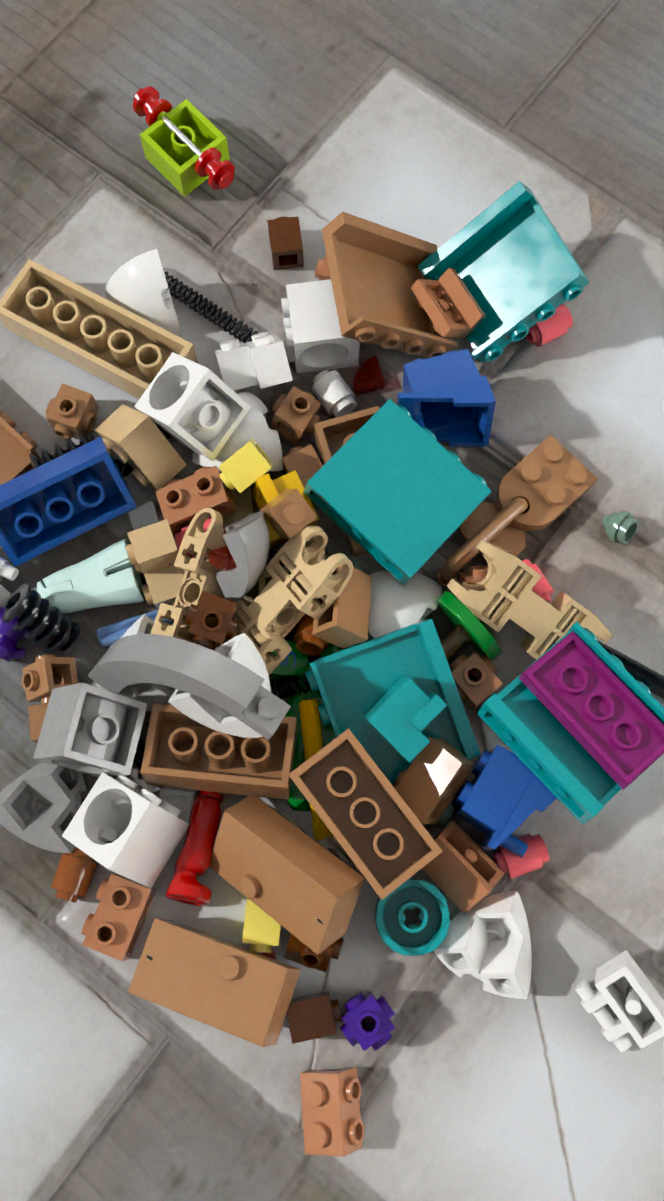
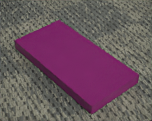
M574 631L569 633L519 676V679L623 790L664 754V724Z

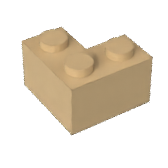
M122 404L94 430L99 437H102L112 457L115 455L123 464L128 462L133 469L130 473L131 476L143 488L148 485L158 490L164 487L167 482L172 480L187 466L151 418Z
M165 519L127 532L131 544L125 546L130 562L135 566L138 575L144 573L147 584L142 586V590L147 604L154 603L157 609H159L160 603L174 604L185 573L184 570L174 566L179 548L168 520Z

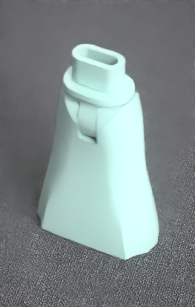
M127 539L121 540L77 564L52 573L42 579V581L37 582L36 588L30 589L39 592L41 598L49 600L51 607L59 608L62 614L96 607L145 601L140 575H138L135 566L131 564L125 546L129 545Z

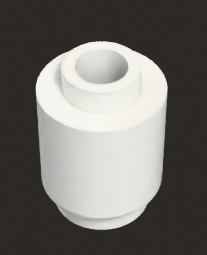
M324 370L314 378L311 390L329 415H334L336 418L350 414L357 406V402L354 400L355 394L338 371L333 370L329 372V370Z

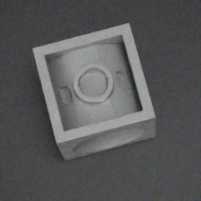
M82 682L52 689L33 759L97 777L102 772L109 776L130 775L147 703Z

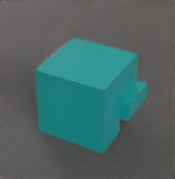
M403 676L363 716L410 763L430 743L420 731L447 704L437 694L431 691L424 693L409 677Z

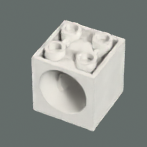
M331 279L287 284V298H281L288 361L295 362L296 374L359 366L360 342L341 336Z
M174 352L169 356L134 406L141 413L148 415L157 426L176 441L211 461H214L251 408L247 402L209 368Z
M102 772L62 837L110 871L151 889L190 824L178 817L181 812L180 809L157 797L156 794L141 785L137 787L138 784L125 776H117L114 779Z

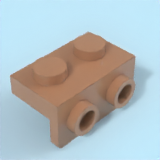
M448 268L438 280L418 279L411 287V290L417 297L418 305L426 311L433 322L434 330L443 338H466L485 318L484 312L453 268Z
M348 1067L340 1071L307 1070L301 1072L300 1084L305 1154L345 1157L361 1149L364 1138V1124L360 1114L361 1084L358 1080L357 1068Z

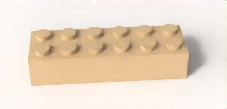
M30 259L0 300V321L5 329L138 399L141 398L172 352L198 363L192 343Z

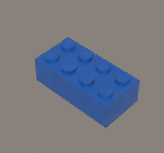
M102 437L0 485V545L15 567L137 507L132 492Z

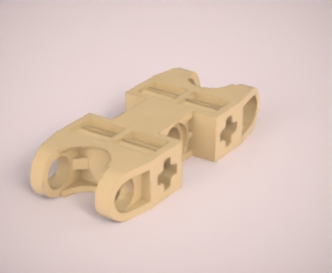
M212 508L200 510L189 524L174 563L175 567L185 571L174 605L160 603L150 634L170 636L193 643L195 636L188 634L189 630H187V627L190 628V626L184 624L191 604L199 605L203 591L225 599L214 573L232 564L234 559L222 536L224 533L222 528L223 517ZM212 516L211 523L207 531L204 532V523L208 517ZM186 552H187V553H189V554H191V555H193V556H196V558L194 559V558L188 557V556H186L185 554H186ZM209 617L205 620V624L209 628H215L218 623L214 617ZM163 618L174 622L173 625L162 622Z
M319 526L303 528L284 544L265 567L272 580L252 603L243 598L235 602L238 605L232 619L239 622L233 638L243 633L249 637L265 663L268 676L292 650L284 639L285 636L305 614L319 620L340 596L353 574V563L345 554H334L326 561L322 559L325 553L324 548L328 542V535ZM318 535L317 539L305 548L308 540ZM343 564L342 569L335 575H332L335 569ZM215 644L213 651L217 648V644Z
M481 539L476 548L484 553L483 557L487 561L488 573L486 577L476 584H468L464 581L460 584L453 578L447 584V587L473 615L498 633L509 619L529 632L520 646L536 660L559 641L576 622L583 628L593 632L597 640L601 639L606 644L613 637L597 616L563 591L558 594L551 604L533 592L532 588L542 576L509 551Z

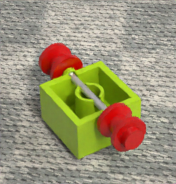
M148 86L137 91L134 96L133 110L140 117L146 116V123L149 128L139 134L145 158L184 197L207 179L209 186L213 190L227 188L234 179L235 171L234 165L230 162L227 138L187 99L172 109L169 101L166 99L159 100V92L154 87Z

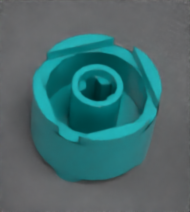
M408 879L383 900L380 897L378 898L374 911V921L378 934L392 950L402 955L419 956L434 951L444 941L449 931L450 915L445 897L435 886L423 880ZM417 907L419 911L416 916L420 919L417 925L409 923L405 926L404 921L406 917L402 914L406 908L413 910Z

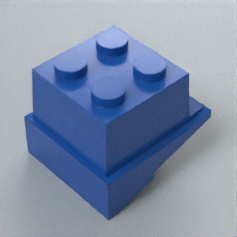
M468 349L448 351L443 355L427 359H416L411 363L404 364L403 393H398L397 404L404 406L417 424L428 428L435 435L437 442H449L450 447L488 446L496 400L486 375L480 376Z
M497 745L490 752L485 749L478 756L474 763L476 766L471 772L475 774L474 779L471 783L467 781L465 785H462L453 801L454 804L458 805L454 814L485 834L479 845L484 852L495 850L501 845L522 858L528 848V844L511 834L535 810L543 812L556 797L515 753Z

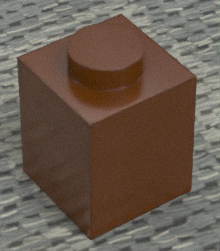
M283 216L267 220L273 270L304 267L303 245L298 216Z
M329 991L291 999L287 1011L292 1044L337 1034L336 1023L342 1022L338 999L331 1000Z

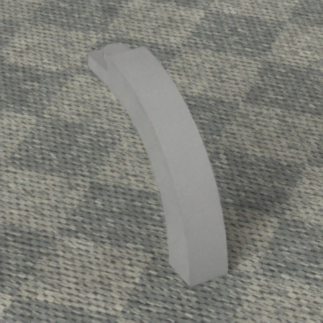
M135 634L118 639L111 644L87 676L106 690L116 694L126 686L137 683H154L186 691L225 710L268 740L274 735L291 707L261 686L265 679L245 666L196 643L165 635Z

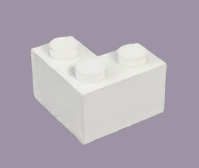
M270 331L252 335V341L242 344L239 343V339L221 343V349L215 350L222 381L233 391L258 385L262 389L293 381L283 340L277 335L270 334Z

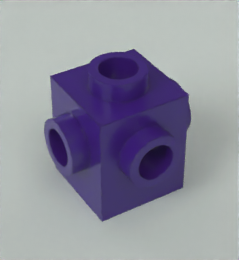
M371 991L365 996L362 992H359L344 1004L346 1010L342 1013V1019L345 1024L340 1029L353 1047L359 1043L364 1051L369 1047H372L375 1051L392 1038L390 1031L395 1027L390 1018L395 1013L383 995L376 999ZM366 1016H371L376 1021L375 1026L371 1030H365L361 1026V1021Z

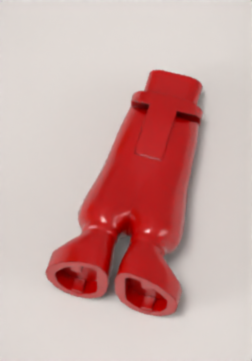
M199 791L193 802L187 837L176 861L174 878L167 888L166 898L201 907H207V903L211 901V890L204 884L199 883L196 877L203 876L211 864L214 841L221 818L219 804L223 802V796L218 794V792Z

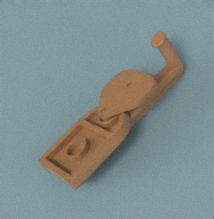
M550 435L503 477L496 491V503L482 502L459 526V531L467 542L447 559L437 575L439 584L447 587L452 578L457 580L456 574L475 555L478 553L482 556L484 555L482 551L476 548L481 539L497 545L517 557L525 548V531H537L549 526L588 491L598 478Z

